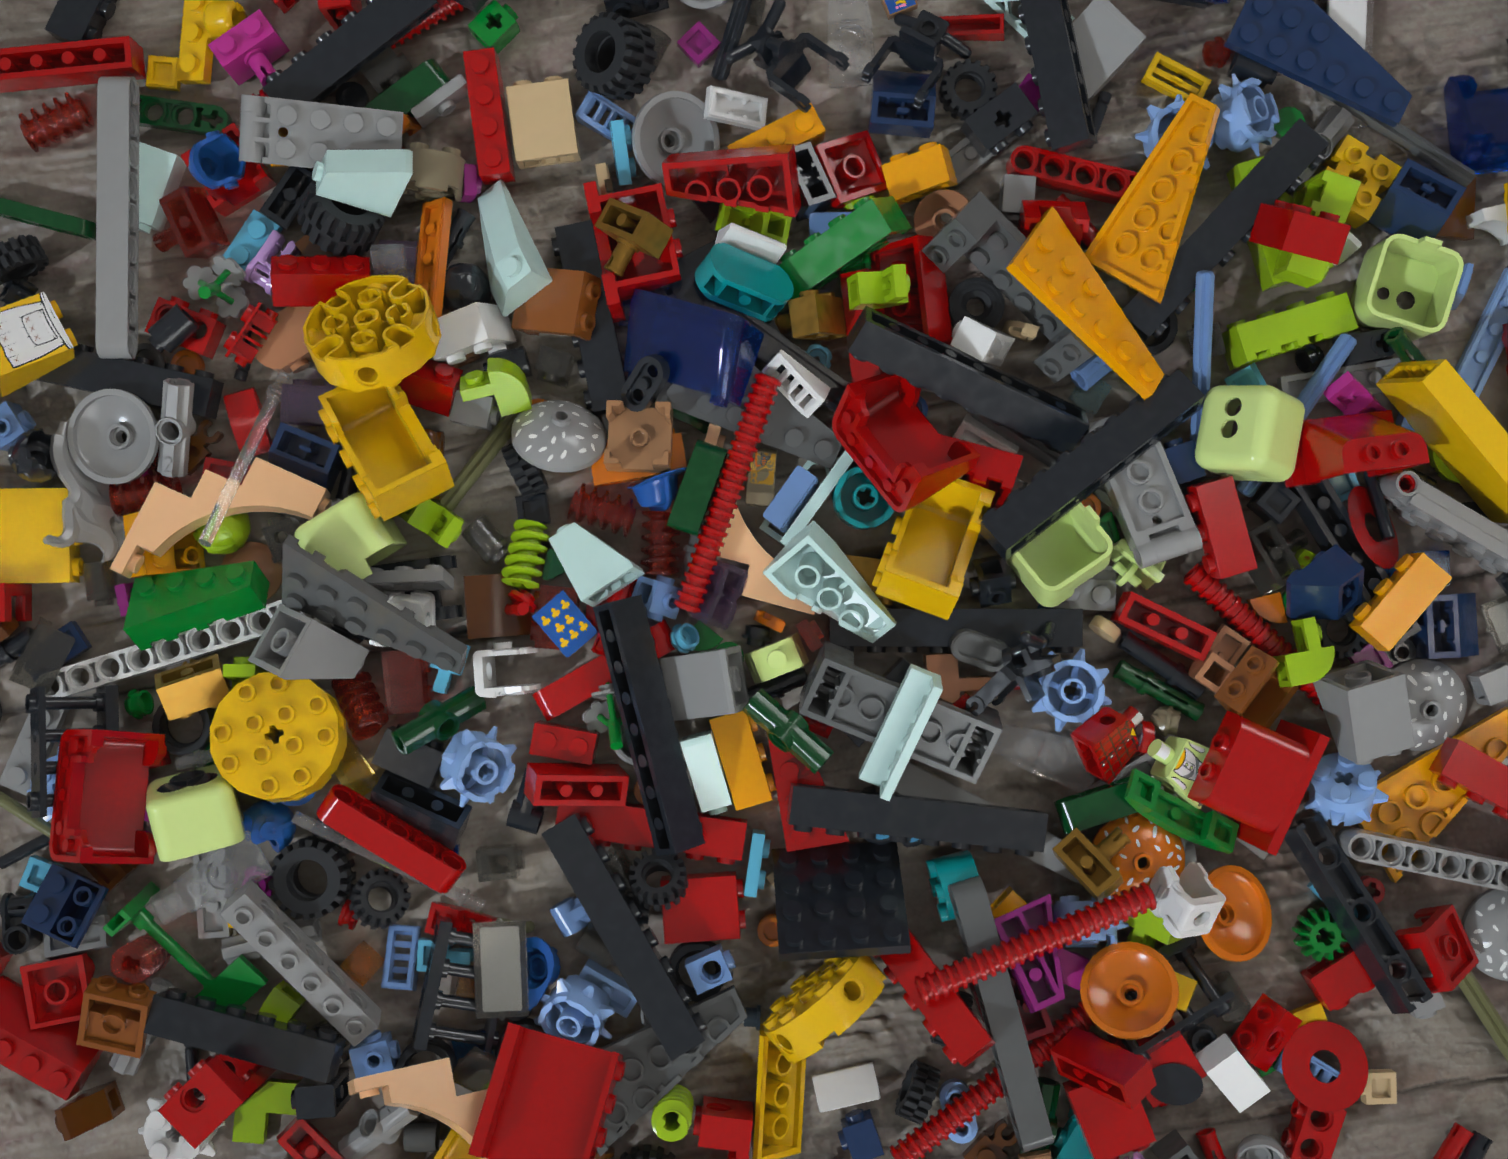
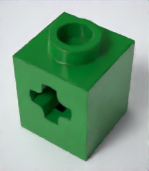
M492 0L468 24L472 36L484 48L494 47L497 55L520 32L516 21L519 18L518 15L506 3L501 6L496 0ZM494 23H495L496 25H498V26L502 25L501 28H499V29H498L497 27H495V26H494V27H491V26H492Z

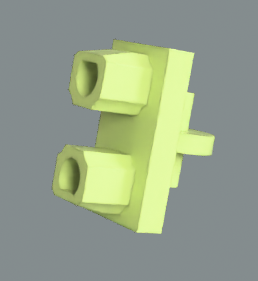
M1125 538L1113 544L1111 560L1115 564L1112 568L1120 574L1115 581L1117 585L1121 587L1128 581L1135 588L1141 585L1145 590H1148L1152 585L1161 582L1165 574L1162 573L1166 561L1140 569Z

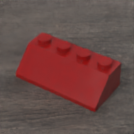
M915 235L889 243L882 249H877L870 253L873 270L883 271L894 264H905L906 274L910 277L909 302L885 308L886 315L950 345L953 337L945 272L943 273L921 251L933 237Z
M4 975L0 976V1064L67 1101L82 1090L103 1050L76 1045L80 1020L30 1030L23 986Z

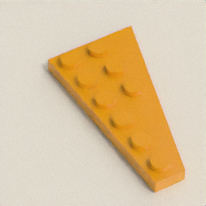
M1190 93L1084 253L1092 266L1160 304L1220 114V109L1216 104L1193 93Z
M1052 206L1043 214L1041 220L1036 224L1006 269L1145 400L1153 395L1165 374Z
M1508 707L1501 708L1452 738L1462 740L1502 763L1508 756ZM1443 743L1377 781V789L1389 796L1388 802L1374 804L1370 814L1372 820L1370 822L1364 820L1358 823L1360 829L1423 842H1429L1433 837H1437L1468 802V799L1464 796L1465 790L1458 786L1454 790L1437 781L1438 775L1429 770ZM1388 844L1383 847L1382 856L1387 853ZM1418 851L1412 855V861L1417 858ZM1382 866L1389 879L1394 883H1397L1403 876V870Z

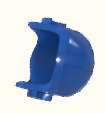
M219 130L205 133L207 138L195 143L191 148L188 166L190 174L199 183L210 189H219L225 186V189L231 190L239 187L238 181L244 177L246 165L245 161H239V146L226 133L220 134Z
M261 800L243 812L246 836L244 841L251 840L254 844H261L268 840L272 848L277 853H280L294 838L296 820L292 811L286 805L280 803L273 805L267 800Z

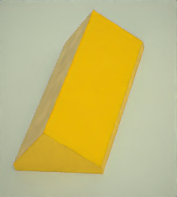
M760 1024L752 1159H780L801 1153L806 1058L798 1062H788L764 1033L763 1024Z

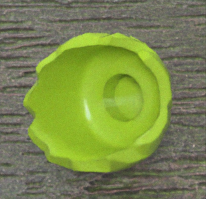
M241 513L217 519L196 529L193 536L208 553H234L244 546L250 535L251 523L248 513Z

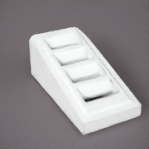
M782 349L762 370L764 374L780 380L782 384L777 389L806 418H809L825 401L831 389ZM783 365L786 369L780 374L776 370ZM790 374L794 376L791 382L787 379ZM799 384L804 387L802 390L797 387Z

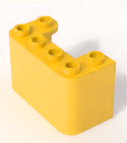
M383 386L360 393L336 387L318 396L323 408L318 411V414L333 444L340 442L343 450L338 452L346 468L348 469L353 466L357 474L352 476L360 493H363L375 519L381 516L385 522L455 487L446 459L440 449H437L432 444L400 386Z
M957 479L919 505L905 511L903 518L897 516L891 534L896 535L894 543L887 542L872 582V586L877 587L875 594L948 621L964 585V576L981 529V519L988 508H990L995 491L962 479Z

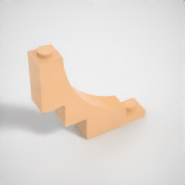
M709 423L704 442L724 448L726 436L721 435L722 427ZM734 509L732 513L735 515L734 519L730 518L729 521L731 528H727L726 533H728L727 538L724 537L722 541L725 545L720 547L721 556L717 557L749 565L741 596L815 615V612L811 610V606L796 598L792 600L785 596L763 574L764 569L774 558L756 541L746 526L739 509Z
M255 457L242 485L205 469L191 498L155 482L110 569L130 579L132 574H136L142 567L144 551L162 557L175 543L192 531L217 519L235 514L278 512L310 520L331 507L332 500L329 499L331 494L326 488L258 457Z
M449 1057L364 1076L347 1082L349 1095L359 1093L360 1099L380 1095L379 1089L382 1088L385 1106L402 1107L431 1116L448 1125L470 1145L488 1090L485 1089L456 1096Z

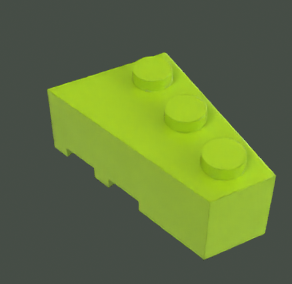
M1325 169L1296 188L1292 203L1312 208L1310 215L1319 217L1320 211L1339 215L1338 222L1345 224L1361 181ZM1279 250L1272 277L1309 288L1325 279L1329 271V262Z

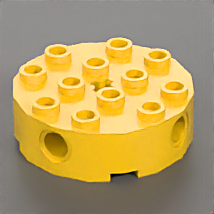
M396 274L372 275L346 283L335 290L337 294L335 297L329 299L326 303L320 301L310 310L303 326L304 343L318 372L329 384L352 390L356 393L383 386H397L402 379L419 370L429 359L435 356L442 336L439 321L427 290L420 284L409 283L406 277Z
M271 672L258 673L236 684L218 704L210 725V754L220 775L239 792L274 803L301 800L322 789L332 778L331 775L337 770L347 748L346 720L336 699L311 679L284 680ZM279 731H282L284 735L279 737L278 743L275 741V737L278 736Z
M870 956L824 959L825 964L812 972L807 978L805 975L798 977L790 985L793 991L786 997L784 995L779 997L770 1006L773 1012L763 1023L764 1033L788 1062L801 1061L822 1049L825 1040L831 1033L835 1031L838 1036L841 1035L881 994L885 986L883 981L886 979V976Z

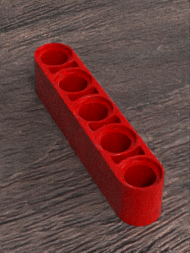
M1028 145L1017 147L1006 163L1007 174L1036 176V186L1117 205L1138 173ZM1018 157L1026 159L1029 163V168H1019L1015 163V159ZM1045 166H1056L1059 170V176H1050L1046 172ZM1076 173H1085L1089 177V183H1080L1076 178ZM1107 180H1115L1119 184V191H1111L1107 187Z
M665 619L650 627L658 659L675 650L670 639L672 631ZM600 655L532 694L547 722L592 697L591 693L598 692L599 686L605 685L606 682L612 683L606 657Z
M335 784L332 786L316 811L317 817L324 824L439 893H448L466 869V862L460 855L345 785Z

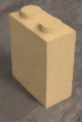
M550 76L545 78L544 82L532 83L529 80H520L514 82L513 86H507L506 94L515 160L518 167L526 169L581 161L572 90L568 78L563 79L561 76Z

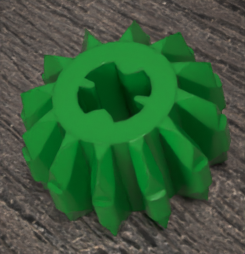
M1320 907L1318 912L1313 908H1307V918L1302 915L1297 916L1298 921L1302 922L1301 926L1292 927V931L1299 934L1293 941L1295 945L1302 946L1301 953L1306 957L1312 955V959L1319 962L1323 956L1328 960H1334V950L1344 953V949L1339 945L1341 942H1347V940L1341 934L1342 931L1327 908ZM1324 929V933H1319L1318 931ZM1316 935H1322V938L1317 939Z

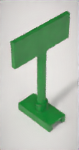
M152 881L102 928L111 937L131 922L140 931L144 929L203 985L204 988L193 998L198 996L212 997L217 1000L216 1004L226 1007L228 1004L243 1005L268 982V979L242 954L218 976L213 977L153 920L155 916L146 909L160 891Z

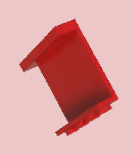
M508 1022L468 1154L487 1159H594L597 1148H602L605 1143L607 1128L603 1126L607 1114L612 1115L615 1108L617 1095H614L613 1091L616 1081L621 1082L626 1068V1062H622L624 1055Z

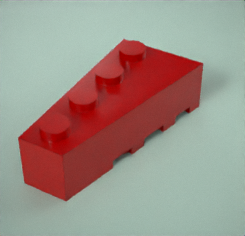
M940 434L950 447L954 442L961 440ZM969 442L981 457L976 466L959 479L995 491L991 506L988 509L993 507L998 509L1003 505L1013 489L1024 456Z

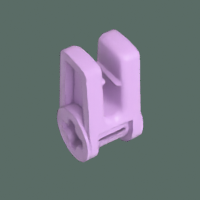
M276 230L271 232L257 255L249 262L245 269L246 277L244 278L248 283H256L265 288V293L272 296L271 256H276L279 250H282V245L285 242L283 234ZM291 240L285 249L280 251V256L285 254L299 256L301 251L294 244L296 242Z

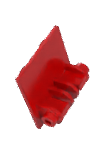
M258 302L256 307L249 304L240 318L245 323L239 333L232 331L223 345L228 350L225 357L228 358L231 353L235 354L234 362L244 368L248 363L252 364L259 350L243 341V339L249 340L260 348L263 346L247 336L248 331L251 330L265 340L268 338L251 326L255 325L270 334L275 324L278 323L276 318L279 314L268 307L265 312L259 310L262 306L260 302Z

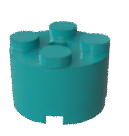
M859 466L845 472L835 485L832 497L834 511L839 519L849 527L859 530L873 529L887 521L894 512ZM868 490L870 492L869 498L873 501L872 503L867 502L863 506L859 503L860 498L856 495Z
M968 850L926 860L930 879H928L932 896L937 897L938 900L937 909L941 922L956 919L947 886L979 875L972 854Z

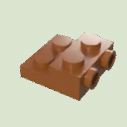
M110 975L100 976L99 978L94 977L83 994L76 1045L140 1059L145 1051L147 1039L144 1029L153 997L157 992L149 990L146 984L140 982L126 985L117 983V979Z

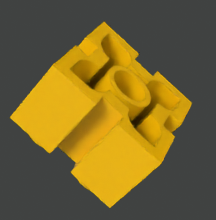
M1347 134L1336 144L1332 153L1325 159L1322 165L1326 167V170L1361 181L1345 222L1356 229L1369 221L1382 200L1378 195L1389 189L1402 167L1381 154L1374 159L1366 154L1369 146Z

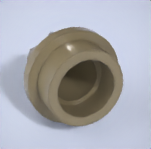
M1163 706L1156 709L1150 716V721L1154 724L1155 731L1164 737H1167V734L1176 736L1181 711L1173 710V706Z

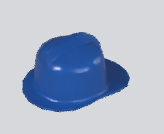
M687 467L659 474L645 481L631 484L627 488H632L641 507H649L652 512L666 511L671 506V503L675 501L678 494V475L685 472Z
M529 937L520 943L523 1009L515 1010L518 1012L530 1011L536 1007L547 987L553 984L560 974L561 965L557 955L558 950L550 947L547 942L538 937Z

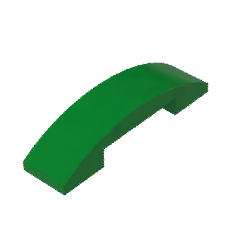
M1136 768L1132 769L1124 798L1138 813L1157 826L1185 840L1219 852L1233 853L1239 828L1238 823L1214 810L1205 813L1160 789L1162 782Z

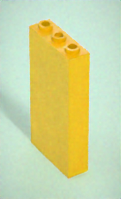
M1447 359L1398 362L1376 385L1400 414L1406 418L1416 433L1424 438L1427 446L1436 453L1461 482L1459 484L1489 520L1508 524V433Z
M67 488L0 489V583H80V576L84 574V561L80 557V545L83 543H74L69 547L58 548L44 544L42 540L47 535L59 537L62 534V500L68 496Z

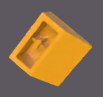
M139 512L123 516L125 538ZM195 530L175 543L162 557L144 551L143 565L136 574H132L131 578L206 568L204 548L195 540L193 536Z

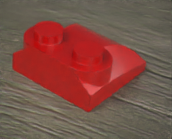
M868 130L818 144L814 147L836 195L835 200L830 205L831 207L842 209L854 200L888 190L881 167L882 163Z
M87 953L46 959L20 967L30 1030L80 1020L83 994L92 981L91 978L95 972L94 962Z

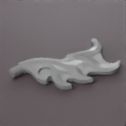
M62 421L59 422L56 434L54 433L51 436L50 460L57 475L68 489L67 498L62 500L63 531L59 537L47 535L42 540L44 544L58 548L69 547L74 543L94 544L104 553L101 562L104 563L111 560L118 550L117 538L111 530L109 523L110 518L113 517L118 524L123 522L121 511L112 500L110 492H113L119 498L123 496L122 488L119 484H104L95 481L79 469L68 447L67 430L69 423Z

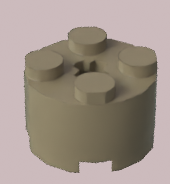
M410 143L407 150L413 151V174L403 194H407V190L415 192L414 198L432 201L443 197H454V201L460 202L463 198L464 164H466L465 159L461 157V150L443 147L442 151L429 149V145L424 143Z

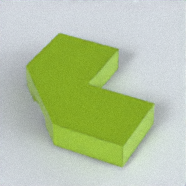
M272 1078L235 1110L232 1142L264 1144L267 1141L269 1113L296 1115V1109L291 1107V1093L300 1081Z

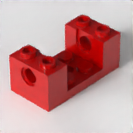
M222 1054L214 1057L210 1055L206 1060L201 1059L187 1073L191 1077L184 1085L180 1082L176 1083L163 1096L167 1102L158 1111L196 1149L277 1069ZM225 1061L233 1063L235 1073L224 1063ZM197 1088L205 1096V1100L196 1098L193 1089Z
M704 1096L703 1106L696 1105L693 1135L699 1136L698 1147L728 1150V1159H749L753 1126V1102Z

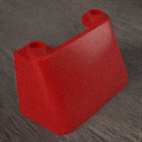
M882 373L847 384L833 416L832 429L837 440L890 507L900 513L914 508L970 472L976 466L981 455L966 440L956 441L950 447L916 406L921 388L911 385L907 379L896 374Z
M68 729L62 734L58 751L49 852L52 860L84 864H154V856L157 853L153 834L149 831H143L149 766H157L166 755L165 734L98 729Z

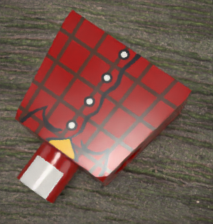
M1129 706L1121 714L1110 707H1103L1070 734L1086 771L1107 784H1110L1139 749L1140 743L1134 728L1143 720V716L1136 708Z

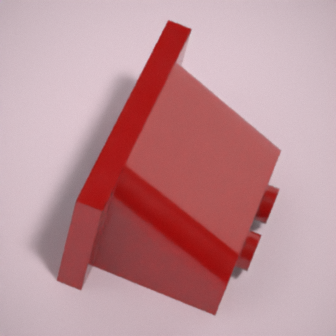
M596 181L583 183L589 215L593 223L603 273L601 276L607 306L614 323L625 321L623 301L681 280L677 258L683 257L680 239H673L671 235L659 259L640 251L638 253L635 252L623 273V277H620L604 268L618 242L595 227V224L609 198L649 212L670 228L677 227L673 208L667 209L662 183L600 195Z
M1392 410L1303 420L1293 474L1285 480V486L1289 488L1312 485L1344 474L1367 471L1368 477L1403 472L1404 469L1430 463L1427 444L1418 433L1394 424Z
M1227 710L1217 733L1212 739L1209 751L1198 769L1197 777L1187 797L1235 819L1234 822L1239 824L1236 838L1276 856L1330 738L1282 719L1276 731H1273Z

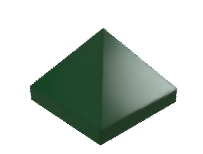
M549 549L546 555L542 578L543 580L552 581L564 574L565 570L554 549Z

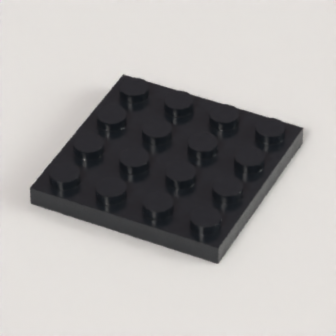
M892 841L889 844L883 845L871 842L826 845L787 852L786 848L772 849L779 962L911 953L897 842Z

